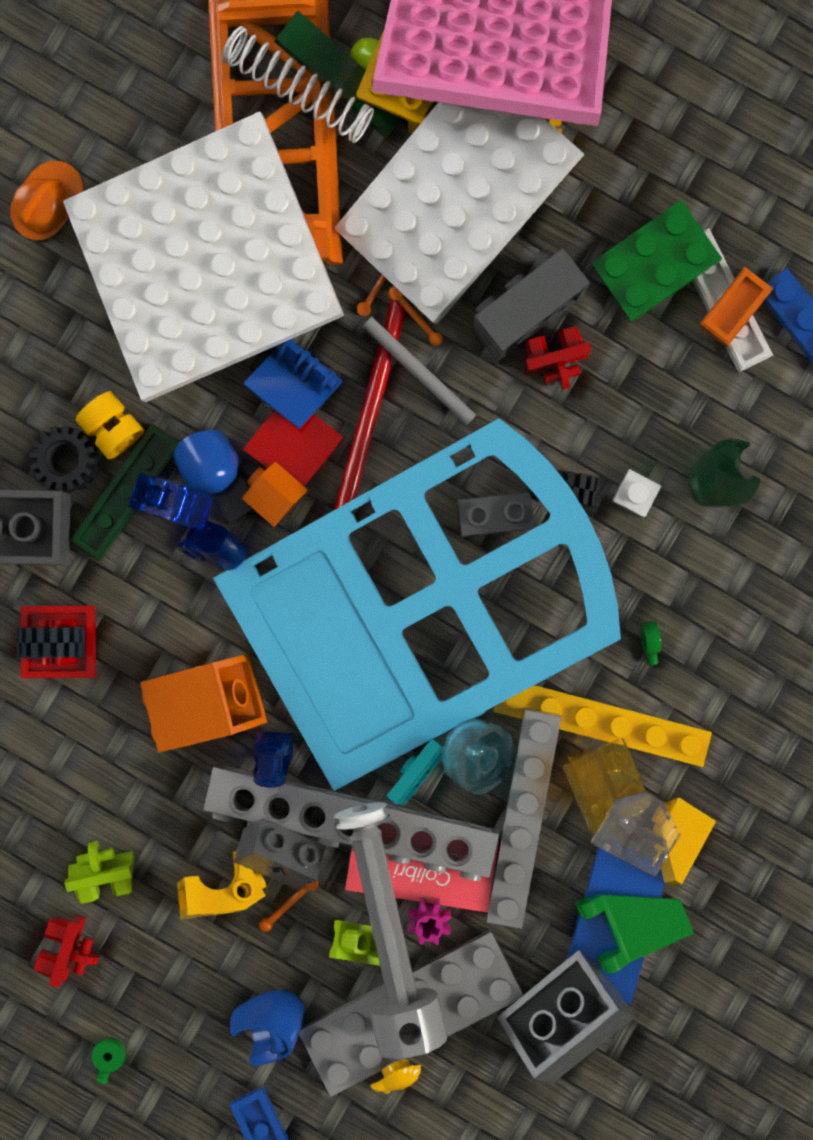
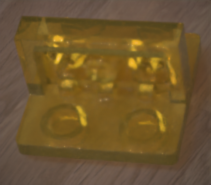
M623 738L616 739L597 749L577 752L569 756V763L563 766L590 833H598L650 805L649 797Z

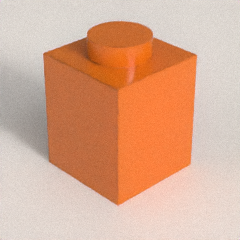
M274 462L265 471L259 467L246 482L250 488L242 499L275 527L292 511L308 490L277 462Z

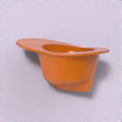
M62 161L43 163L33 170L24 183L16 190L10 206V218L15 229L22 236L31 240H46L55 236L68 220L69 216L63 201L83 192L81 176L72 165Z

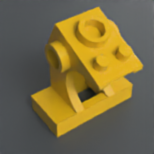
M237 850L233 852V861L235 859ZM234 862V878L227 888L221 890L208 888L200 881L199 876L184 877L177 883L180 920L236 913L247 909L265 897L262 890L266 888L263 876ZM237 887L243 889V898L237 894Z

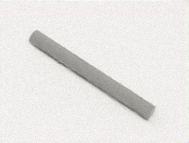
M372 316L365 322L362 328L466 425L474 419L476 414Z

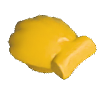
M409 1060L394 1062L382 1069L381 1072L384 1078L370 1086L374 1091L382 1092L383 1094L405 1089L418 1079L421 1073V1065L410 1066Z

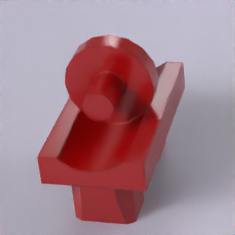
M576 326L557 332L561 350L549 353L544 336L526 340L525 352L527 360L524 363L526 376L555 368V371L543 374L545 383L549 384L558 381L562 390L569 389V378L581 373L578 364L570 367L565 365L587 359L588 354L592 353L590 343H583V339Z
M76 914L72 919L53 916L49 920L45 931V938L61 942L62 944L59 953L42 949L34 966V971L51 978L49 985L60 988L62 981H66L73 961H76L73 973L83 975L86 964H98L100 955L91 950L94 942L93 938L84 936L81 947H78L87 917Z

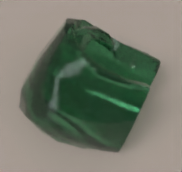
M740 439L721 440L708 449L693 464L688 478V489L695 504L706 508H722L745 504L752 499L759 487L760 478L752 476L746 479L740 472V457L743 451L750 446V442Z

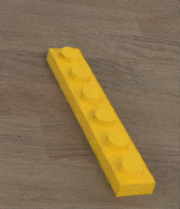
M533 685L494 706L493 709L496 713L523 719L525 708L560 714L561 722L559 729L700 767L704 766L712 732L537 685Z

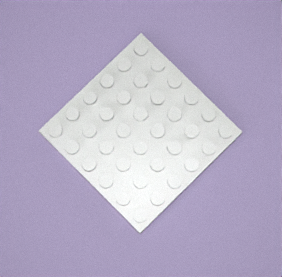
M257 112L63 201L141 401L148 402L344 316L261 112Z

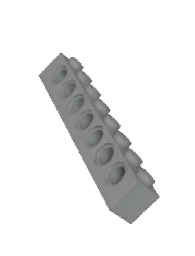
M218 764L212 770L203 810L213 812V819L224 822H233L234 818L247 820V826L264 818L302 836L306 834L318 837L317 842L322 845L339 847V842L353 845L350 840L352 833L345 829L335 828L340 822L338 818L333 817L334 814L359 804L379 801ZM246 789L253 794L254 804L251 808L242 807L238 803L237 794L239 790ZM274 798H283L288 802L290 806L288 815L279 816L273 811L272 802ZM387 804L383 808L384 813H388L390 816L383 821L375 823V826L377 827L382 823H390L397 832V836L393 840H382L385 853L389 854V860L409 864L410 859L424 862V868L442 873L445 872L446 868L460 871V877L474 881H481L482 876L490 878L499 838L498 829L392 804ZM311 806L320 807L325 813L324 823H311L307 818V809ZM424 831L432 837L433 843L427 849H419L413 844L412 836L416 832ZM451 841H464L468 846V852L463 857H453L447 849Z

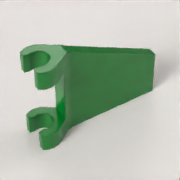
M597 894L575 903L580 916H584L586 920L595 917L601 912L605 917L617 947L616 950L603 953L597 957L602 971H606L608 975L621 970L627 964L694 934L680 899Z

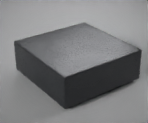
M240 475L223 491L210 494L230 525L254 510L242 499L249 490V487Z

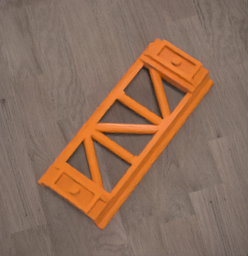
M208 0L215 132L233 124L231 96L277 94V86L267 90L264 85V79L259 82L230 79V66L222 61V52L228 40V27H244L247 29L248 36L256 35V41L259 44L263 45L268 42L267 50L274 54L277 50H281L279 58L286 63L292 57L274 42L276 37L261 26L287 24L292 16L299 11L330 38L328 0ZM293 59L291 67L298 72L301 65ZM306 69L303 74L304 77H301L294 88L293 93H301L292 99L293 102L303 95L313 76ZM284 78L281 81L280 93H285L291 87L294 78ZM268 79L267 85L272 86L278 79ZM316 80L312 89L307 94L304 108L312 102L314 104L324 86L319 80ZM329 89L319 103L317 117L325 113L331 105L334 93ZM289 101L267 117L265 121L270 133L302 110V101L295 105H291ZM334 107L329 120L330 125L335 122ZM326 115L321 120H315L314 118L315 146L277 151L283 164L316 162L319 214H306L303 212V215L322 261L331 266H338L343 264L342 235L335 230V226L341 220L335 126L327 128Z

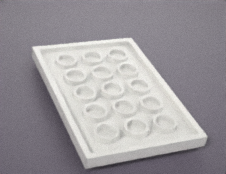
M438 102L335 226V230L433 323L438 324L584 154L546 119Z

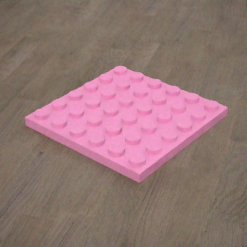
M391 0L374 73L372 92L423 99L430 102L449 103L464 107L488 109L502 113L534 116L540 119H553L580 125L598 126L602 109L612 0Z

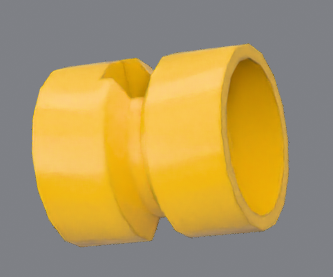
M107 391L89 402L75 419L88 436L97 437L95 445L109 460L129 449L144 433V429L131 414H123L125 407L112 391ZM116 423L117 425L108 432L107 430Z

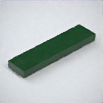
M297 11L274 42L301 66L305 65L309 73L312 75L318 73L317 80L323 85L330 81L328 89L332 93L336 94L339 89H342L343 92L339 99L346 105L350 98L355 96V101L351 106L354 112L359 114L364 104L373 108L374 113L369 125L384 138L389 136L401 117L357 99L356 92L366 70L301 12Z
M152 423L73 534L70 541L98 561H102L173 460L174 451L179 441Z

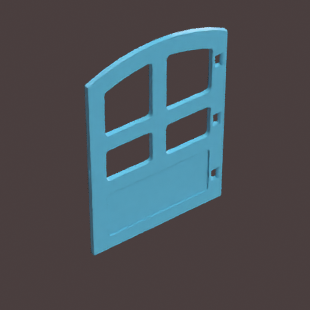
M500 418L213 578L334 791L467 720L485 713L484 711L621 639L619 611L612 575L602 545L587 513L570 486L549 460L525 437ZM471 445V449L476 457L457 467L450 456ZM494 455L517 474L534 492L549 511L550 518L473 562L463 564L458 559L425 499V492L482 459ZM371 501L376 512L358 522L351 511ZM391 510H398L433 570L436 580L434 583L396 604L387 605L352 546L349 535L351 532ZM565 544L569 547L583 592L587 623L585 626L521 660L515 659L483 604L478 590L487 583L557 545ZM273 555L278 567L261 576L254 565ZM451 606L457 613L486 665L489 676L446 700H441L437 697L403 636V630L441 608Z

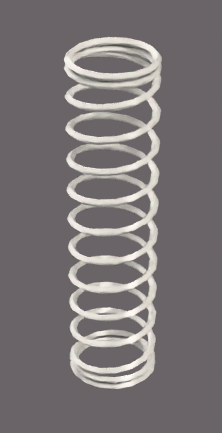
M240 26L233 31L222 52V61L230 67L239 64L241 74H247L252 71L253 81L259 82L264 79V85L267 90L277 86L278 97H284L289 94L291 105L302 101L301 108L304 113L314 108L315 120H321L327 115V128H332L339 123V134L343 136L349 133L348 139L352 143L357 142L361 138L372 119L373 108L364 104L353 124L345 132H342L344 118L353 105L355 96L350 98L342 115L330 125L331 112L343 92L342 89L337 91L330 107L325 113L317 117L319 103L327 92L330 81L324 84L314 104L305 109L307 94L315 84L318 73L311 77L303 95L293 102V91L305 72V65L301 66L291 87L285 93L280 94L281 81L291 68L293 58L287 60L279 79L272 86H268L269 73L279 60L281 50H277L274 53L266 72L256 79V66L267 52L269 44L266 42L262 45L253 66L247 71H243V61L251 51L256 41V35H252L245 45L248 35L247 29ZM240 36L239 41H238V43H237L235 49H234L233 52L231 53L235 41H236L237 38ZM242 49H243L241 58H240L238 61H236L235 63H232V62H234L235 59L239 56V54L241 53V51H242Z

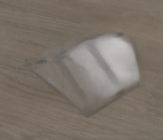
M646 792L615 799L592 838L591 843L656 877L681 834L664 802Z

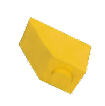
M678 797L667 803L662 802L653 816V820L656 823L651 831L664 883L669 886L681 885L716 822Z

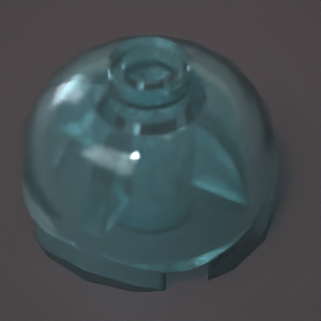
M483 719L463 721L453 728L444 742L441 755L443 768L447 776L463 790L476 795L488 793L502 781L503 778L498 775L502 772L503 767L509 768L512 763L514 752L513 739L509 732L490 721Z

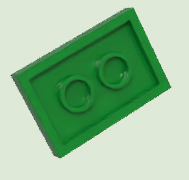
M681 199L591 262V265L632 323L721 262L722 257Z

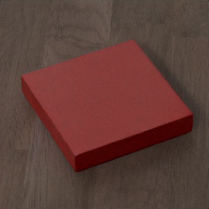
M273 410L243 450L266 468L277 462L306 488L343 441L344 437L315 414L300 429H297Z

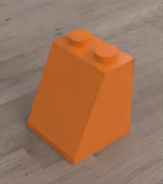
M249 653L140 682L142 700L148 711L152 727L151 734L156 742L158 753L230 736L267 723Z

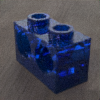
M139 473L128 507L203 531L211 513L214 496L178 483Z

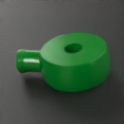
M647 621L641 623V640L644 653L647 656L646 663L653 666L658 664L657 653L661 652V638L657 622Z
M108 1037L95 1044L92 1050V1062L99 1070L96 1078L97 1083L107 1084L109 1073L117 1071L123 1066L126 1059V1049L120 1040ZM106 1053H110L112 1057H107Z

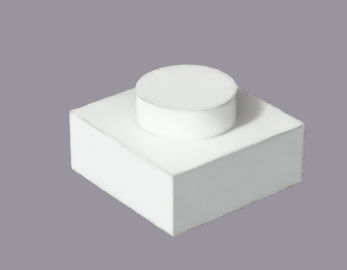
M629 469L612 503L641 518H645L661 485Z

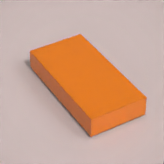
M744 267L698 326L725 347L729 346L773 288Z

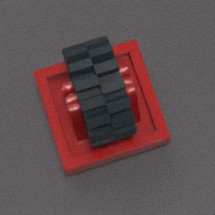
M21 606V628H17V658H21V679L95 678L96 606Z

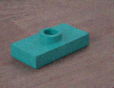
M431 739L417 758L413 755L405 762L400 770L403 776L388 793L387 797L397 805H406L447 753V748L438 741Z

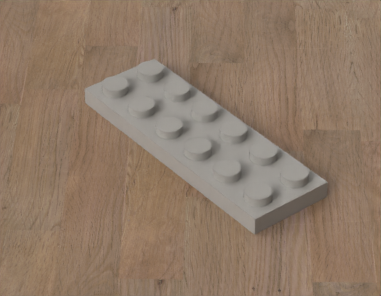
M491 929L412 969L416 988L433 989L438 993L448 1036L516 1002L524 995ZM384 984L301 1026L299 1036L330 1097L382 1071L386 1066L403 1060L384 1058L378 1051L369 1009L378 999L387 996Z

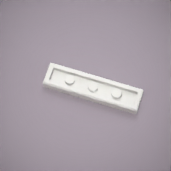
M708 228L704 230V233L722 257V261L694 279L693 283L709 312L735 278ZM753 315L729 346L726 347L738 373L773 356Z

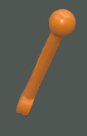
M380 275L366 300L357 305V313L360 316L366 317L370 314V305L387 279L384 275Z
M395 286L391 287L388 290L389 299L398 301L426 332L432 345H440L443 341L442 334L434 332L407 302L403 294Z
M318 879L302 886L269 918L261 919L259 922L260 930L269 932L273 928V923L305 893L317 889Z

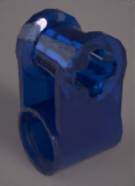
M193 515L191 519L192 526L183 541L177 542L176 548L198 562H206L225 570H233L240 566L247 555L245 544L223 525L210 522L201 516Z
M257 730L254 745V762L256 765L253 773V782L256 785L274 788L285 784L289 765L292 763L294 733Z

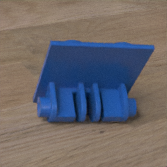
M292 338L274 346L276 349L243 383V386L297 429H300L343 381L336 376L334 371L331 372L323 366L318 358H313L309 351H305L298 346Z

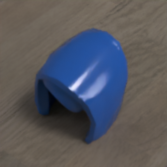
M206 430L193 433L179 442L174 451L173 458L178 466L180 475L188 487L204 494L218 493L226 489L237 477L238 455L222 431Z
M270 990L242 1003L233 1010L230 1022L231 1035L235 1036L240 1031L250 1028L252 1031L253 1051L249 1057L251 1065L272 1063L287 1057L293 1051L303 1022L304 1002L294 992Z

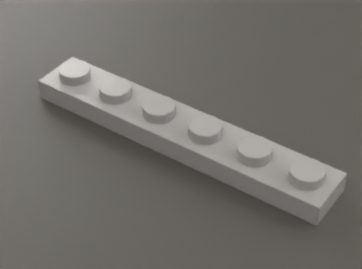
M524 709L493 877L489 909L486 915L487 923L522 929L560 728V714Z

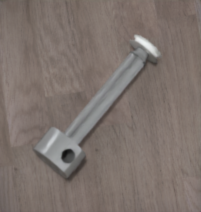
M387 803L359 804L334 814L333 817L338 818L340 822L335 828L342 830L353 829L350 840L354 848L387 996L374 1002L369 1009L378 1051L384 1058L406 1059L427 1054L439 1048L446 1042L448 1035L438 993L433 989L415 987L382 841V831L375 826V823L383 821L390 816V814L383 811Z

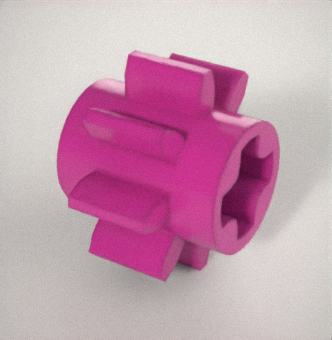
M420 898V906L417 910L409 908L408 918L413 922L408 924V933H416L419 937L420 945L424 941H433L435 945H439V937L442 933L450 935L451 926L446 921L451 919L450 909L442 911L440 899L437 898L433 904L426 903L423 898ZM430 918L434 919L429 923V925L425 924L429 921Z

